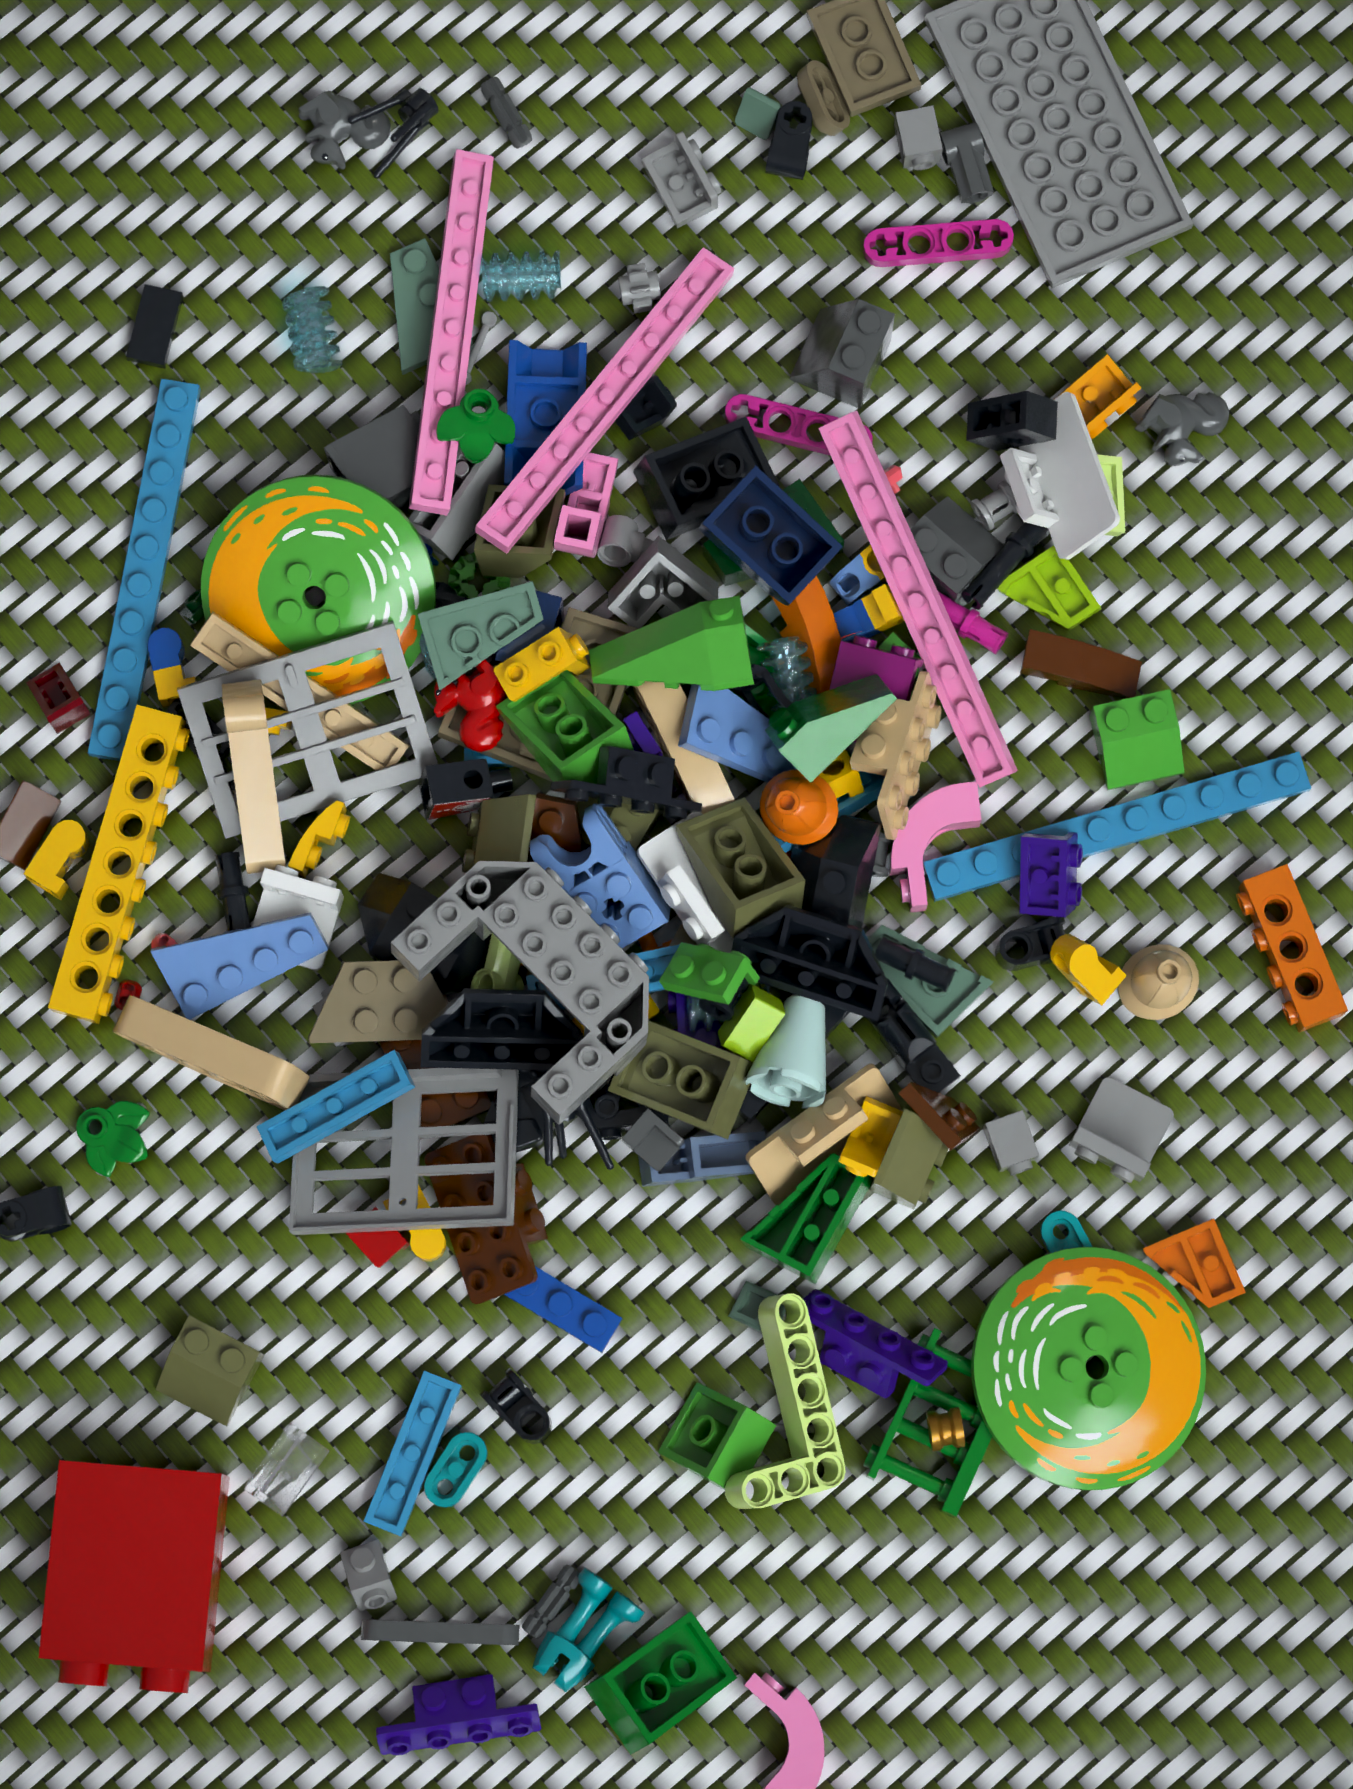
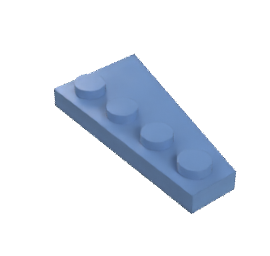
M691 684L678 743L679 747L767 783L784 771L796 770L777 750L766 733L765 729L769 726V719L729 689L704 691L701 690L700 685Z
M310 912L262 923L250 928L235 929L206 938L200 937L184 941V943L152 948L150 952L182 1012L190 1020L327 951L329 946Z

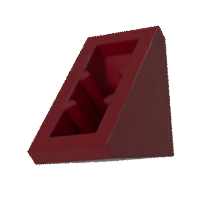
M60 662L26 682L57 734L91 714Z

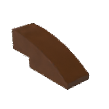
M1030 629L1020 674L1058 681L1057 685L1127 699L1136 695L1142 662L1102 647Z

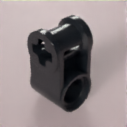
M790 101L780 108L774 138L771 140L765 173L804 180L812 132V113L805 103ZM793 116L800 117L797 129L790 128Z
M1064 917L1049 918L1031 926L1007 932L995 949V959L998 964L1005 970L1018 971L1040 964L1053 963L1050 951L1055 940L1065 934L1062 926L1066 923ZM1008 942L1019 943L1024 949V957L1016 960L1010 958L1005 952V944Z
M62 1186L43 1188L28 1195L0 1203V1237L10 1242L36 1235L58 1232L72 1226ZM10 1212L16 1218H20L15 1221V1228L9 1230L5 1224H1L7 1221L6 1214Z
M509 1367L505 1371L506 1376L488 1392L483 1390L480 1396L503 1421L505 1420L521 1439L531 1444L541 1443L551 1434V1418L532 1396L533 1393ZM530 1414H539L544 1420L542 1430L537 1434H526L522 1428L523 1420Z

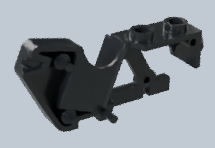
M519 1070L516 1153L539 1146L544 1142L542 1107L531 1097V1086L549 1070ZM614 1074L611 1076L604 1094L596 1100L595 1109L589 1097L585 1100L586 1108L602 1140L622 1138V1132H628L647 1109L651 1110L668 1126L669 1118H672L644 1105L632 1109L619 1110L618 1103L621 1096L608 1091ZM497 1091L483 1124H496ZM576 1110L575 1115L579 1116L582 1120L578 1110ZM491 1134L495 1144L496 1134Z

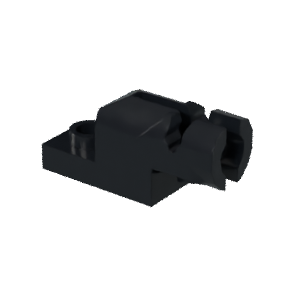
M887 978L888 986L884 1001L889 1007V1012L885 1015L880 1014L878 1021L870 1018L867 1019L881 1036L880 1041L915 1084L941 1093L959 1079L961 1075L936 1045L937 1041L921 1022L917 1014Z

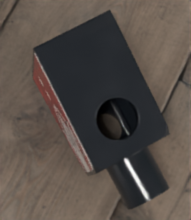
M483 758L425 766L418 782L426 820L479 810L483 800L493 799L494 794L513 791L510 769L503 768L489 771L487 760ZM465 783L474 785L476 789L469 788Z

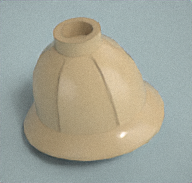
M1163 944L1146 947L1131 956L1124 964L1122 971L1127 976L1119 984L1118 994L1122 1004L1137 1017L1148 1020H1161L1172 1017L1184 1010L1191 1003L1197 992L1199 974L1196 964L1180 948Z

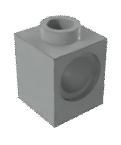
M934 106L896 112L894 128L903 169L913 167L914 170H925L935 166L936 162L941 161L943 147Z
M1023 1110L985 1123L983 1130L999 1172L1009 1170L1012 1176L1033 1168L1031 1161L1036 1160L1039 1153Z

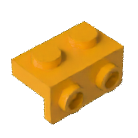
M1107 354L1059 395L1064 392H1070L1076 396L1090 437L1093 439L1108 427V424L1105 422L1108 416L1114 411L1120 416L1137 402L1133 395L1141 389V386L1137 382L1132 384Z

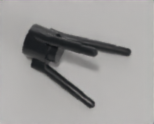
M418 88L411 94L407 89H404L397 96L348 118V122L354 124L394 106L401 105V108L398 109V114L404 123L391 135L390 139L392 142H396L403 135L404 137L373 173L375 179L381 177L418 132L429 124L428 120L438 113L439 110L435 100L426 90Z
M584 1101L563 1122L574 1119L576 1117L575 1111L578 1110L606 1168L612 1170L614 1164ZM542 1108L544 1117L545 1164L551 1166L553 1163V1122L555 1124L559 1156L561 1159L567 1157L564 1124L562 1122L558 1125Z

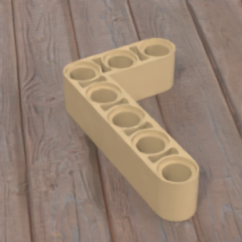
M259 679L222 684L223 707L230 745L247 874L263 872L264 868L275 870L277 865L286 867L262 681Z

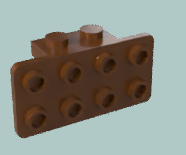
M492 1135L467 1136L428 1153L425 1156V1164L427 1166L495 1162V1144ZM523 1163L516 1164L513 1226L447 1228L469 1298L474 1304L487 1302L532 1284L537 1280V1271L528 1245L548 1239L545 1230L544 1216L538 1209L532 1191V1180L526 1172ZM494 1173L430 1176L440 1208L493 1205Z

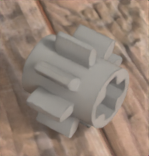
M645 263L627 265L628 275L618 277L623 306L632 304L634 314L651 311L652 301L661 299L657 271L647 272Z

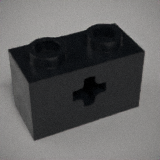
M1029 391L969 402L966 441L1000 451L1056 440L1058 402Z

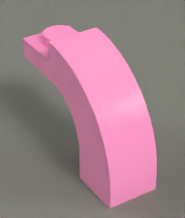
M590 452L584 458L583 488L570 494L567 506L562 505L554 539L555 550L591 558L596 556L604 522L607 519L610 507V497L618 467V458Z
M977 781L953 784L931 792L909 810L905 829L898 830L890 855V876L906 874L905 879L899 880L902 903L909 902L910 913L926 911L928 902L923 855L928 845L945 832L980 826L982 819Z
M767 1672L761 1678L754 1673L744 1686L778 1715L785 1726L788 1736L786 1758L780 1769L763 1789H816L824 1763V1738L819 1719L813 1707L796 1687L784 1699L779 1695L784 1687Z

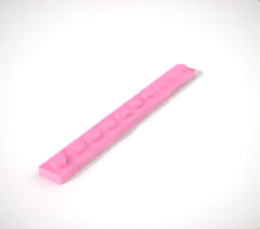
M456 149L453 156L409 509L445 516L448 515L451 507L459 441H439L436 431L444 411L459 406L465 394L494 156Z
M704 247L699 251L476 524L475 533L506 554L511 550L731 279L734 267Z
M858 411L851 412L820 427L819 431L920 657L924 660L925 668L930 673L933 685L937 688V695L979 788L1015 773L1018 769Z

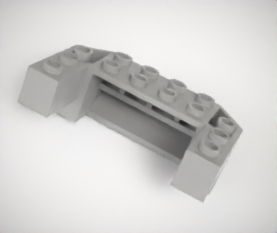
M478 861L391 941V953L420 982L470 934L475 932L484 941L493 933L585 1027L584 1038L531 1086V1097L559 1125L613 1074L617 1077L646 1045L649 1008V976L646 974L648 967L635 953L632 952L627 955L618 945L620 939L616 933L606 924L600 927L590 917L592 914L591 909L579 896L576 895L571 898L561 888L564 885L563 880L550 867L544 870L537 862Z

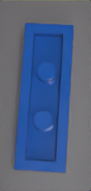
M536 1266L538 1277L534 1283L504 1294L506 1297L600 1353H603L623 1320L620 1316Z

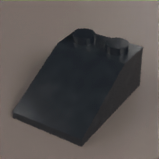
M747 417L645 455L633 471L666 540L699 528L702 522L755 465L776 485L780 486Z

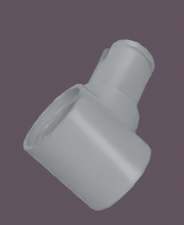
M613 515L604 522L597 555L608 566L624 567L630 562L635 563L653 541L645 538L644 533L638 532L637 523L633 519L623 515Z

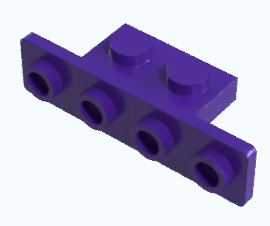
M814 1289L803 1298L808 1308L811 1323L826 1331L820 1354V1362L877 1395L887 1399L894 1392L899 1372L924 1386H929L946 1371L947 1360L868 1318L863 1313L837 1301L830 1295Z
M493 1674L412 1686L416 1721L377 1727L376 1737L382 1755H404L412 1750L425 1748L444 1749L452 1744L465 1742L484 1743L491 1738L504 1736L524 1737L531 1732L540 1731L541 1721L537 1704L497 1709Z

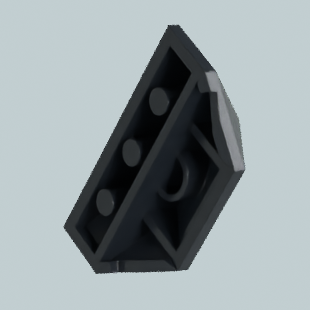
M842 815L837 818L833 829L823 839L811 844H796L793 846L791 861L805 879L802 902L803 910L862 928L882 823Z
M378 873L358 903V910L370 956L378 961L398 960L391 953V941L430 907L438 897L413 882ZM473 932L430 971L442 995L460 993L464 988L471 989L474 975L478 970L485 967L492 934L483 941Z
M787 904L734 936L731 951H738L751 960V966L760 977L758 982L876 1021L880 1018L888 981L864 929Z
M464 988L422 1029L421 1067L550 1070L584 1038V1035L545 990Z

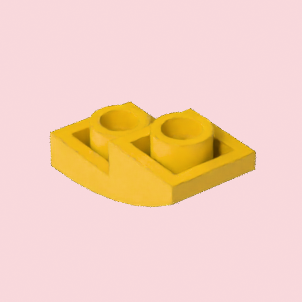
M336 800L314 820L300 839L288 864L289 868L299 872V876L306 878L309 868L316 869L322 853V847L318 846L319 841L334 846L337 837L344 838L350 822V816L346 815L347 808L344 802Z

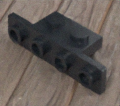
M613 746L600 747L597 784L578 780L551 782V790L565 793L564 799L570 801L587 802L589 797L598 799L599 806L620 808L622 803L631 805L630 811L653 814L656 809L663 811L664 818L678 820L687 819V813L702 812V803L672 798L675 758Z

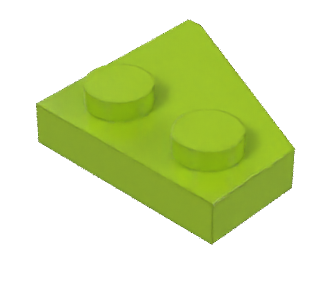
M1054 545L1010 574L997 588L1000 593L1068 631L1102 609L1071 562L1058 557Z

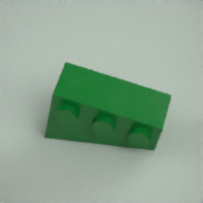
M832 1153L796 1187L797 1189L779 1206L776 1205L768 1212L769 1215L751 1232L748 1231L741 1237L740 1240L746 1248L816 1284L873 1181L870 1175L861 1177L852 1174L845 1168L844 1164L838 1161L840 1156Z

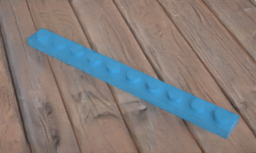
M161 379L88 748V754L92 757L120 761L136 705L140 704L149 658L148 640L154 632L201 392L200 385Z
M1295 752L923 862V867L933 900L936 902L1020 877L1021 836L1025 833L1065 836L1068 832H1077V844L1082 845L1083 858L1309 792L1311 785L1300 752Z

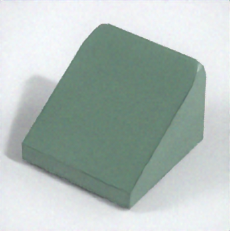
M747 88L738 109L735 124L757 137L767 140L776 127L781 105L755 89Z
M746 1281L728 1317L762 1334L758 1319L759 1305L765 1298L777 1294ZM783 1304L779 1307V1316L782 1319L786 1312Z

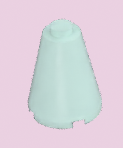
M799 995L790 996L783 1005L786 1012L785 1016L754 1060L747 1074L746 1085L751 1083L750 1091L755 1096L776 1105L789 1107L792 1100L803 1101L802 1108L818 1107L823 1104L826 1095L825 1006L821 1002Z

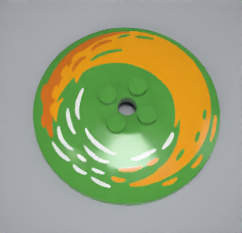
M300 475L285 478L258 489L242 500L222 521L209 544L204 559L201 575V599L205 621L212 612H215L278 656L393 621L409 669L426 643L418 613L436 609V583L432 562L420 534L404 513L390 500L365 485L349 479L328 475ZM317 586L324 591L326 601L323 605L314 606L306 600L305 591L308 587ZM381 648L305 671L309 677L338 696L391 680ZM370 696V697H367V698H364V699H361V700H358V701H354V702H351V703H349V704L352 705V704H355V703H358V702H362V701H365V700H367V699H369V698H371V697H373V696Z
M1077 1247L1049 1253L1029 1262L1018 1269L999 1287L987 1304L975 1333L972 1347L971 1376L977 1406L987 1429L1001 1449L1016 1464L1039 1479L1057 1486L1077 1490H1105L1121 1487L1148 1476L1166 1463L1182 1446L1197 1420L1202 1405L1206 1382V1359L1200 1331L1191 1310L1179 1292L1163 1275L1139 1259L1122 1252L1097 1247ZM1091 1356L1100 1358L1104 1365V1372L1098 1379L1091 1378L1086 1372V1362Z

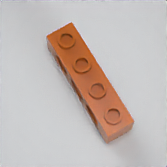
M1288 864L1244 880L1239 886L1241 893L1236 894L1237 901L1244 916L1250 915L1256 929L1251 931L1254 943L1260 953L1266 952L1271 965L1266 968L1273 987L1275 989L1280 988L1286 1002L1282 1003V1010L1290 1026L1295 1024L1300 1033L1343 1016L1348 1011ZM1270 904L1279 906L1284 912V920L1277 923L1268 920L1264 913L1265 906ZM1282 941L1294 942L1299 949L1298 958L1288 959L1284 957L1280 952V943ZM1299 977L1310 979L1314 985V993L1310 996L1298 993L1295 988V979Z

